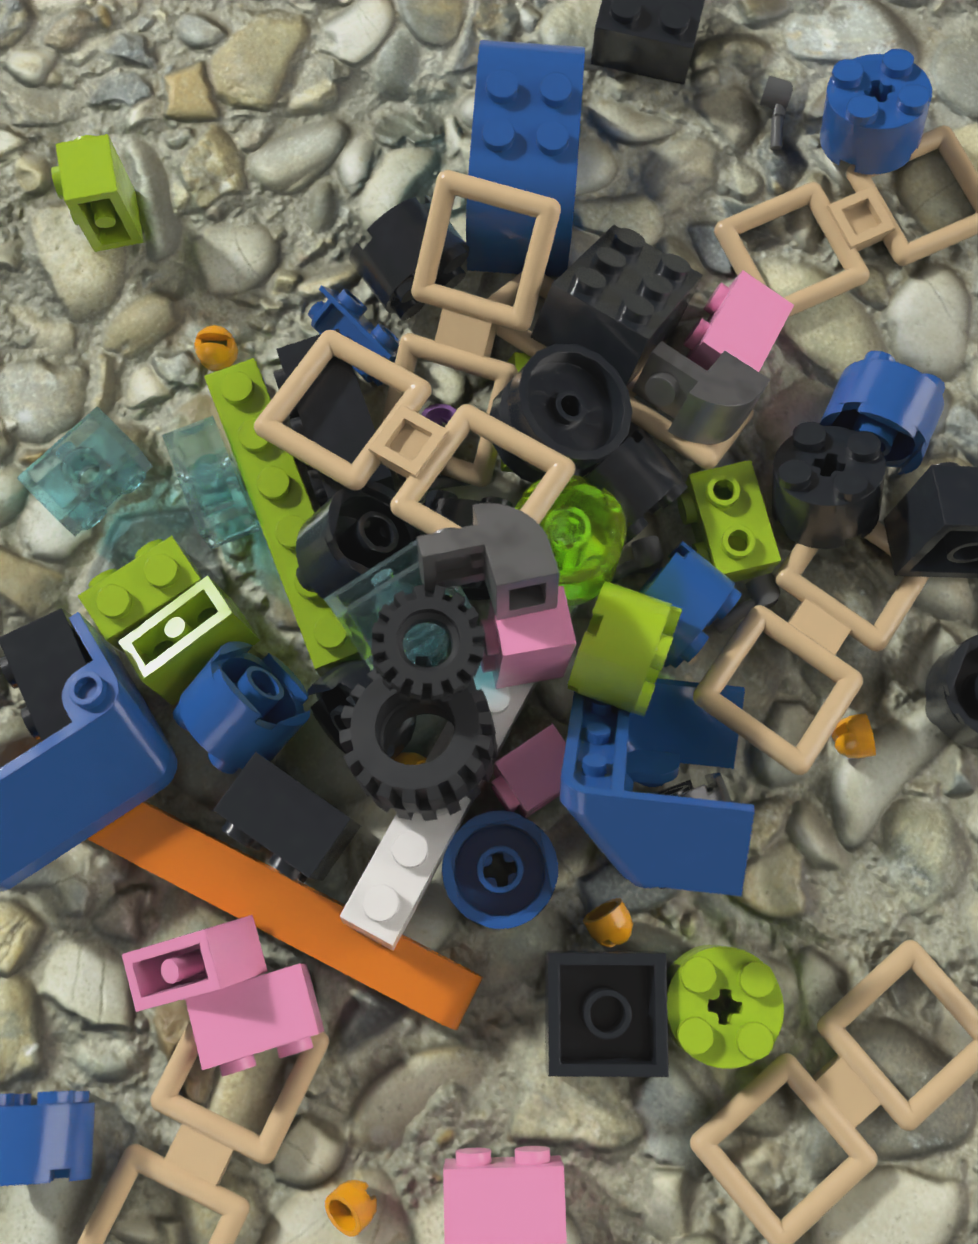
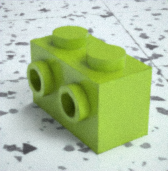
M83 135L72 141L56 143L59 166L51 168L56 193L60 199H64L76 226L79 225L94 252L144 243L136 192L109 135Z
M747 460L689 474L685 482L688 487L677 498L682 522L684 525L691 524L696 543H693L691 548L733 582L771 573L779 564L781 558L752 461Z
M171 535L164 541L163 539H156L145 544L136 552L135 559L120 569H109L95 576L88 585L89 589L79 594L78 598L105 640L124 653L118 641L202 580L203 577L185 550Z
M207 575L118 641L140 680L171 705H174L179 701L184 690L222 645L233 641L255 645L260 639L236 603Z

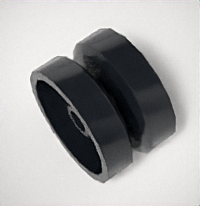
M554 344L537 351L494 398L490 415L570 458L574 462L575 472L567 485L581 479L597 463L606 459L619 447L628 435L633 414L629 391L618 371L599 353L578 344ZM493 444L502 462L517 476L533 484H539L546 472Z

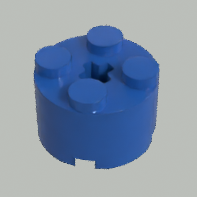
M891 49L885 54H870L854 59H844L834 65L832 76L827 85L820 130L821 147L832 162L840 165L841 159L855 165L854 172L865 175L884 174L903 167L910 160L911 154L918 149L932 98V85L926 73L914 63V56L904 49Z
M870 351L865 355L864 360L854 362L843 370L819 424L822 426H840L858 432L868 431L875 434L881 441L880 449L884 455L886 467H900L897 475L907 474L916 470L924 458L944 409L943 393L945 384L935 375L922 374L912 367L896 362L894 357L886 352Z
M684 541L678 544L668 555L670 561L666 566L660 569L657 568L638 591L682 609L663 665L664 667L671 665L677 668L684 660L687 663L691 661L709 638L702 630L710 626L717 617L720 620L723 619L742 596V593L734 588L735 582Z
M240 641L228 642L221 646L184 690L178 705L173 710V717L176 723L184 730L189 731L193 738L209 752L208 757L213 766L227 774H234L238 769H243L255 752L271 762L308 721L311 711L305 712L303 704L309 698L306 689L297 676L282 661L270 653L263 659L250 654L248 651L253 645Z
M509 811L482 813L468 820L453 836L443 857V883L453 905L472 922L493 929L517 927L537 916L551 899L558 880L556 851L549 837L531 820ZM502 855L505 863H514L516 867V873H512L507 877L508 885L505 887H497L495 878L484 877L483 869L492 865V856Z
M90 1091L38 1092L37 1105H31L32 1093L0 1094V1186L45 1184L54 1181V1178H69V1181L91 1179L95 1103H89Z

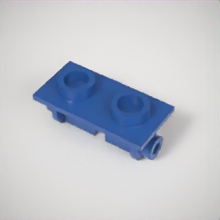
M321 285L319 290L328 300L326 303L323 301L317 302L309 310L308 316L312 319L311 326L319 334L326 330L339 328L342 335L395 362L400 340L384 325L378 323L375 327L363 315L367 311V307L349 290L344 288L339 293ZM352 366L367 383L374 382L377 386L384 384Z

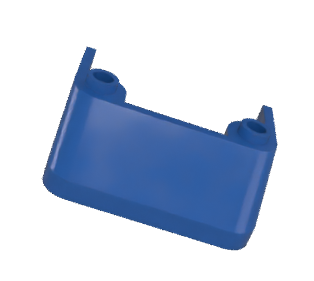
M79 612L69 617V620L93 661L74 672L64 685L62 703L72 722L0 768V892L13 888L164 789L172 781L177 770V757L114 647Z
M657 678L644 717L588 698L574 691L560 783V801L617 871L632 884L641 888L662 887L742 897L755 813L753 804L633 792L634 782L647 787H659L674 780L679 774L680 763L734 769L739 735L695 704L693 692L699 685V682ZM726 685L720 694L743 709L745 688Z

